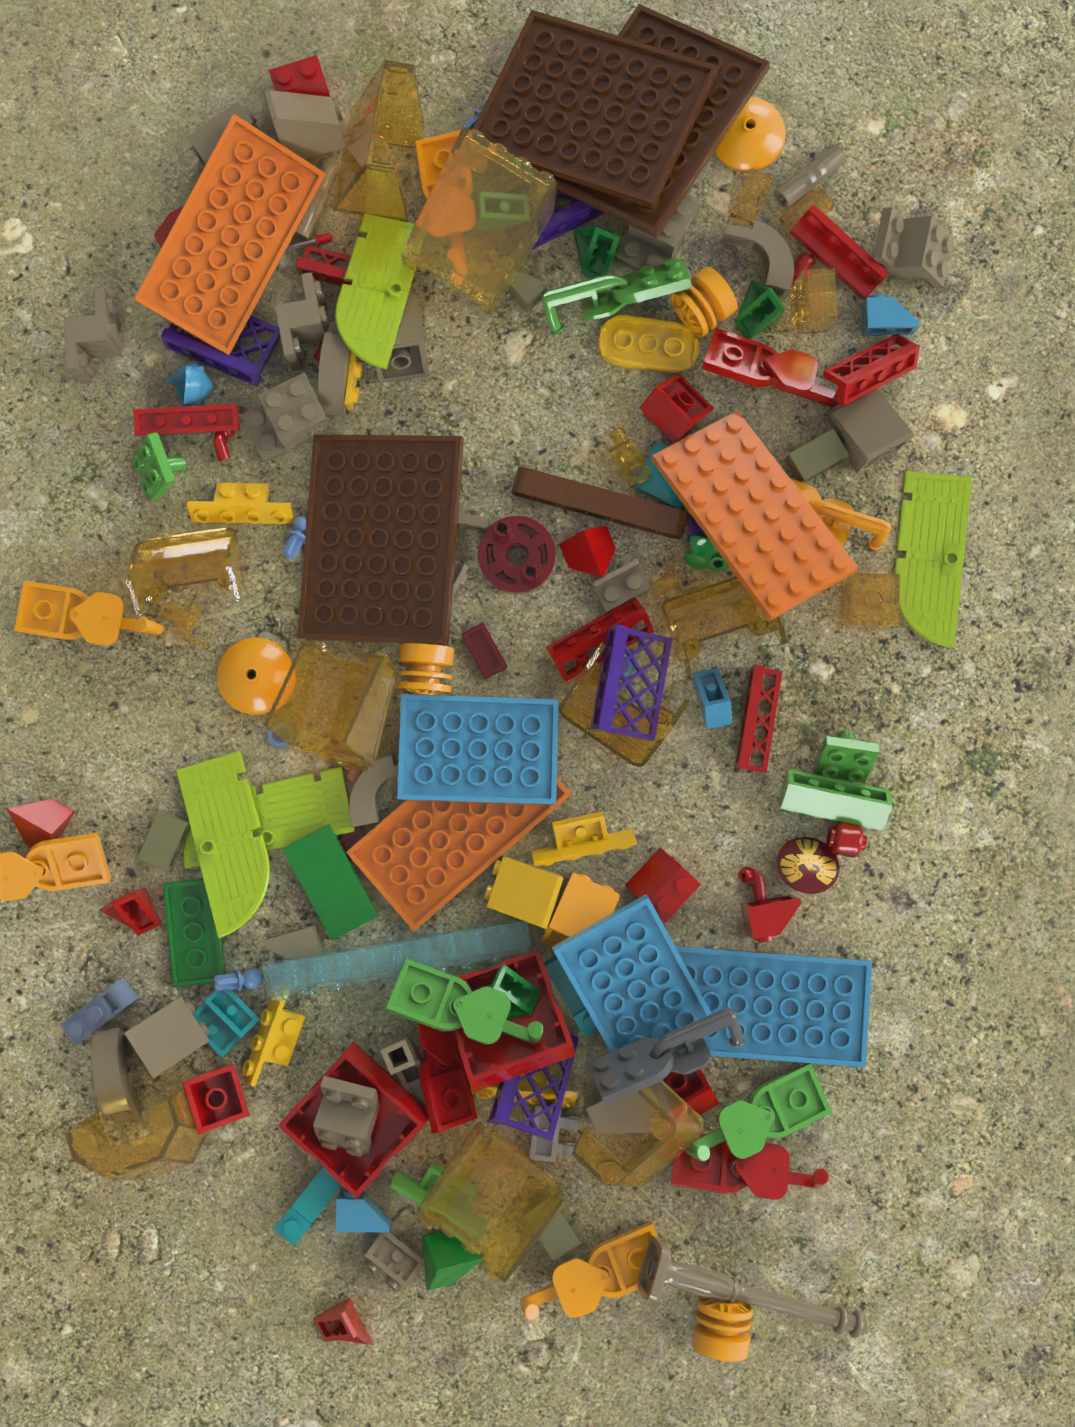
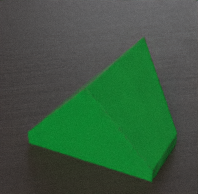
M598 225L573 229L581 266L580 273L591 278L608 274L615 254L619 249L621 235Z
M751 280L734 322L745 338L752 339L779 322L786 308L771 287Z
M501 964L490 987L504 992L509 997L511 1007L507 1019L531 1015L541 994L539 989L504 964Z
M448 1230L422 1235L426 1289L428 1291L454 1284L486 1258Z

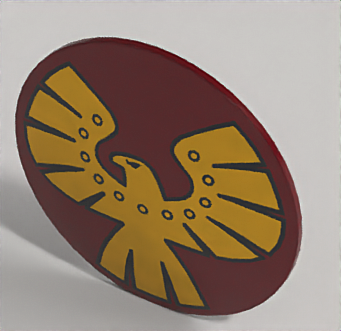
M799 837L792 839L782 846L777 856V869L782 880L789 887L801 893H822L831 888L839 876L840 866L837 856L831 852L830 847L826 843L815 838Z

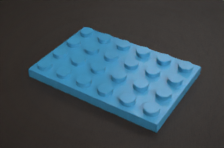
M401 694L397 800L556 805L559 700Z
M646 894L552 947L610 1052L643 1038L660 1039L669 1032L712 1014Z

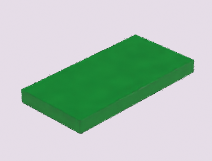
M330 823L282 848L331 940L378 917V912Z
M204 879L163 883L172 987L213 983L214 976L226 974L223 939L222 937L218 938Z

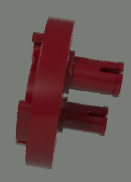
M509 516L498 520L486 530L479 544L478 560L484 577L496 589L508 594H526L538 589L550 577L555 565L556 552L551 535L539 522L525 516ZM489 544L493 545V557H494V560H496V561H493V558H492V546H488ZM544 544L546 545V549H547V558H546V551H545V546H544ZM521 547L526 551L527 559L523 564L513 565L508 561L507 553L511 548Z

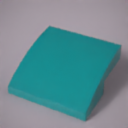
M656 442L633 487L637 491L656 498L659 503L683 510L684 504L651 461L653 454L669 447Z
M231 989L215 990L193 1014L198 1023L203 1021L208 1028L210 1035L207 1036L209 1039L207 1043L222 1058L260 1020Z

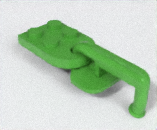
M672 258L666 260L661 265L643 266L639 271L622 277L605 274L547 290L542 296V304L551 334L555 336L561 333L565 327L559 321L555 307L557 305L583 299L581 307L584 319L596 320L615 314L627 304L690 289L692 286L684 259Z
M407 958L386 1007L388 1012L440 1031H453L462 1027L468 1038L483 1044L496 1042L501 1033L530 1044H537L543 1033V1026L540 1022H531L526 1028L506 1020L511 1002L504 992L490 987H482L472 992L468 984L462 979Z
M805 1063L759 1086L750 1096L749 1102L737 1100L722 1108L718 1114V1124L720 1127L686 1144L685 1152L700 1161H707L710 1156L709 1148L726 1140L730 1152L735 1157L741 1159L748 1158L763 1149L767 1137H785L831 1114L832 1110L812 1064Z

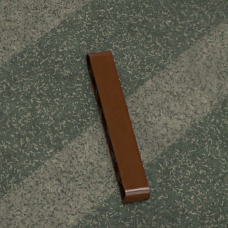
M518 467L511 490L512 494L521 498L672 539H682L689 515L687 512L677 508L525 467Z

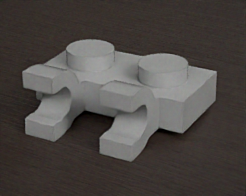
M535 1105L534 1115L543 1110L541 1105ZM561 1108L553 1140L548 1141L532 1135L529 1159L556 1163L557 1155L575 1158L577 1142H558L560 1128L578 1131L580 1116L561 1115ZM545 1113L535 1117L534 1121L538 1129L548 1132L550 1123Z

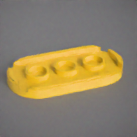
M623 314L612 317L602 325L598 334V349L602 357L614 366L673 375L683 373L692 367L699 353V341L691 329L683 323Z

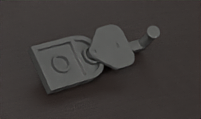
M725 1008L669 1032L660 1039L643 1038L589 1061L590 1069L605 1106L660 1082L670 1072L686 1075L707 1066L711 1061V1053L703 1037L728 1027L731 1035L729 1043L733 1047H742L745 1044V1039L743 1038L736 1013L730 1008Z

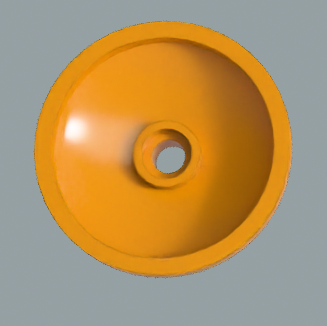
M751 97L714 154L724 165L736 171L754 172L766 168L777 159L785 142V125L781 115L768 102ZM746 124H752L754 128L749 129L746 127Z
M248 638L232 645L222 656L217 669V684L224 700L232 708L250 715L266 714L280 707L289 697L294 685V667L289 655L276 643L263 638ZM251 670L256 671L254 679H249L248 673Z

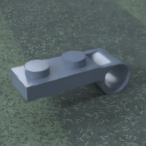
M123 977L68 1018L61 1026L76 1046L120 1012L135 1003L139 997Z

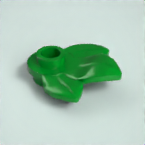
M691 535L690 548L692 552L683 556L684 561L689 566L696 569L710 568L714 571H724L729 568L708 537Z

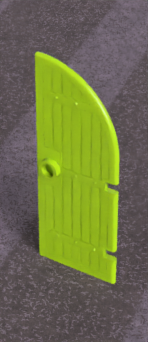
M364 214L359 233L367 236L366 238H356L344 280L352 282V285L342 284L336 303L335 320L342 340L356 356L373 366L387 370L427 233V226Z
M905 471L902 493L912 494L911 500L901 501L896 551L906 553L905 558H895L893 576L895 600L901 615L916 633L937 645L954 648L972 477Z
M241 751L176 770L218 938L236 931L255 914L266 894L270 876L269 857L263 835L254 837L252 832L260 829L261 826L248 779L240 781L238 779V774L246 772Z
M342 766L320 771L321 780L316 782L314 774L309 773L262 784L264 793L258 795L256 786L250 787L261 826L260 829L252 831L253 836L263 835L267 851L283 848L329 823L336 836L355 832L350 819L349 799ZM191 827L184 844V869L200 866Z

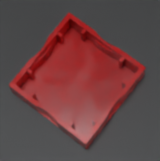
M539 949L505 960L492 968L473 971L458 977L468 984L472 992L482 987H491L501 964H504L541 991L531 1015L507 1019L526 1028L531 1022H540L543 1026V1033L537 1044H530L501 1033L496 1042L483 1044L468 1038L462 1027L453 1030L473 1092L575 1056L573 1042L562 1012L557 1006L551 982Z
M353 1041L285 1116L278 1127L305 1152L319 1160L327 1172L357 1198L381 1173L387 1161L410 1142L424 1127L429 1118L426 1107ZM324 1076L376 1089L380 1109L371 1134L373 1146L370 1156L362 1154L361 1157L353 1156L347 1153L346 1149L337 1147L336 1150H330L322 1147L321 1143H319L313 1125L323 1098L321 1083Z

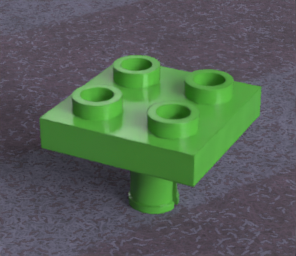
M158 433L148 434L134 452L132 458L134 468L139 471L142 479V489L148 495L150 502L159 501L176 481L173 472L185 471L186 469L183 455L166 456Z
M841 730L838 733V738L826 736L814 766V775L865 783L879 754V744L854 740L855 734L851 730H849V738H847V730Z

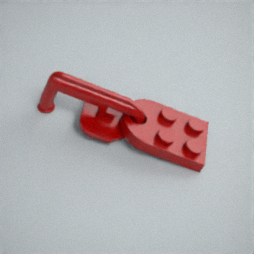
M715 328L701 369L754 387L773 386L776 389L834 408L839 405L836 402L837 391L814 384L818 362L813 356L797 350H789L778 354L777 351L768 345ZM845 373L840 374L841 377L848 375Z
M417 1022L420 1044L425 1052L420 1063L419 1077L431 1132L440 1133L478 1119L471 1086L460 1052L457 1050L458 1044L454 1031H440Z
M679 1129L676 1131L671 1175L672 1186L720 1194H734L748 1186L756 1197L778 1200L785 1196L788 1185L819 1189L829 1181V1174L825 1169H817L813 1175L789 1171L790 1156L788 1151L781 1145L765 1143L760 1152L741 1159L735 1157L730 1152L726 1140L709 1148L710 1156L707 1161H700L688 1155L684 1148L686 1144L705 1134Z

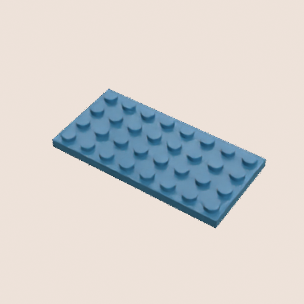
M675 946L711 1013L713 1014L725 1008L732 1009L736 1013L742 1029L743 1038L745 1039V1044L742 1047H733L729 1043L731 1035L728 1027L704 1038L711 1056L866 1067L872 973L871 960Z

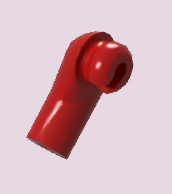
M804 252L800 254L794 263L793 281L797 292L809 288L805 273L815 263V257L810 253Z
M743 867L738 872V878L741 882L753 888L754 901L767 900L764 876L752 867Z

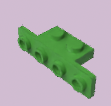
M431 1162L420 1181L396 1169L389 1186L398 1194L406 1196L417 1202L420 1207L438 1214L444 1221L457 1225L467 1234L474 1235L479 1239L483 1237L487 1221L466 1209L475 1196L477 1187L434 1162Z

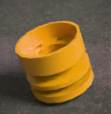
M709 266L704 267L692 276V288L670 294V301L676 314L683 324L691 329L692 333L699 338H703L708 334L709 330L716 328V319L718 321H725L738 309L737 300L727 282L717 271Z
M400 644L399 662L410 665V670L398 671V676L409 678V682H397V689L419 695L451 693V686L442 685L440 681L452 680V675L442 673L441 668L453 666L454 648L430 644Z
M699 1296L696 1304L698 1310L695 1313V1318L699 1324H696L693 1331V1349L703 1356L720 1361L733 1362L747 1359L750 1336L746 1331L750 1330L752 1326V1321L750 1320L754 1309L752 1305L737 1300L729 1303L724 1300Z

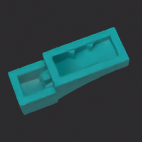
M556 955L545 961L544 965L585 1038L598 1031Z
M323 1166L277 1222L274 1230L295 1246L342 1185Z

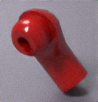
M234 431L215 432L213 445L218 461L231 458L226 441L228 437L235 435Z

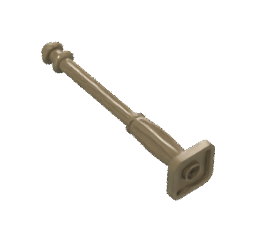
M651 1236L638 1278V1290L645 1300L657 1302L661 1296L663 1286L669 1285L697 1296L724 1300L729 1303L737 1300L829 1325L838 1334L848 1330L852 1338L865 1334L867 1330V1319L858 1310L849 1314L844 1306H839L836 1310L740 1284L736 1278H730L707 1268L673 1262L671 1260V1250L662 1238Z

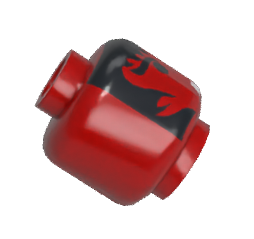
M837 822L834 827H829L826 845L830 847L831 852L835 855L855 858L860 853V850L864 851L866 849L867 836L863 835V829L859 825Z

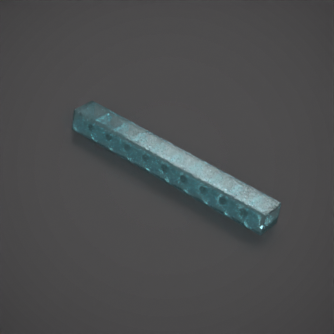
M517 919L267 962L262 967L267 998L274 997V1001H283L290 999V994L301 993V996L304 997L317 994L318 989L327 988L328 992H334L344 989L343 985L354 983V987L370 985V980L380 979L381 983L395 981L396 976L400 975L406 958L446 972L449 971L448 967L459 965V969L474 967V962L485 960V964L501 962V957L511 956V958L531 952L532 948L528 922Z

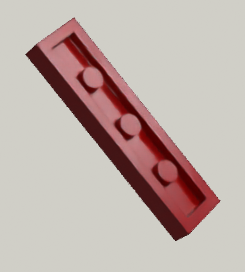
M814 204L789 232L863 301L890 274Z
M306 244L303 258L298 257L296 269L300 276L301 274L312 272L314 279L338 286H342V284L352 285V282L344 280L347 269L333 266L338 261H344L348 265L351 255ZM311 253L322 256L325 263L310 260Z
M895 334L825 369L823 377L838 386L836 402L844 406L916 369L920 346L899 334ZM897 344V345H899V346H901V347H891V346ZM856 364H868L866 366H854ZM838 373H845L848 375L841 377L840 375H838Z
M238 404L133 409L135 436H147L152 433L174 435L240 431L239 415L243 414V408Z
M634 597L548 645L546 649L556 664L563 680L566 682L603 661L608 628L610 626L622 625L632 629L634 624L643 620L645 628L639 631L651 634L655 631L645 609ZM627 636V647L638 642L635 636ZM591 648H600L597 655L593 657L586 656ZM570 660H577L575 667L565 671L563 664Z
M753 665L751 667L735 765L737 769L767 773L783 671L766 669L765 666ZM764 674L775 676L774 687L767 692L762 687ZM773 691L772 700H771V698L768 696V694H770V693ZM765 697L771 708L767 715L761 717L758 713L759 701ZM769 717V721H768V725H767L764 720ZM761 723L766 729L767 734L766 738L758 743L754 738L755 727ZM765 742L764 751H763V749L760 747V745H762V744ZM756 748L763 756L761 767L750 765L751 752Z

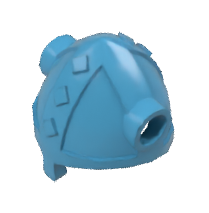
M183 364L174 377L166 378L168 384H174L182 407L201 406V402L213 391L212 381L204 373V366L201 364Z

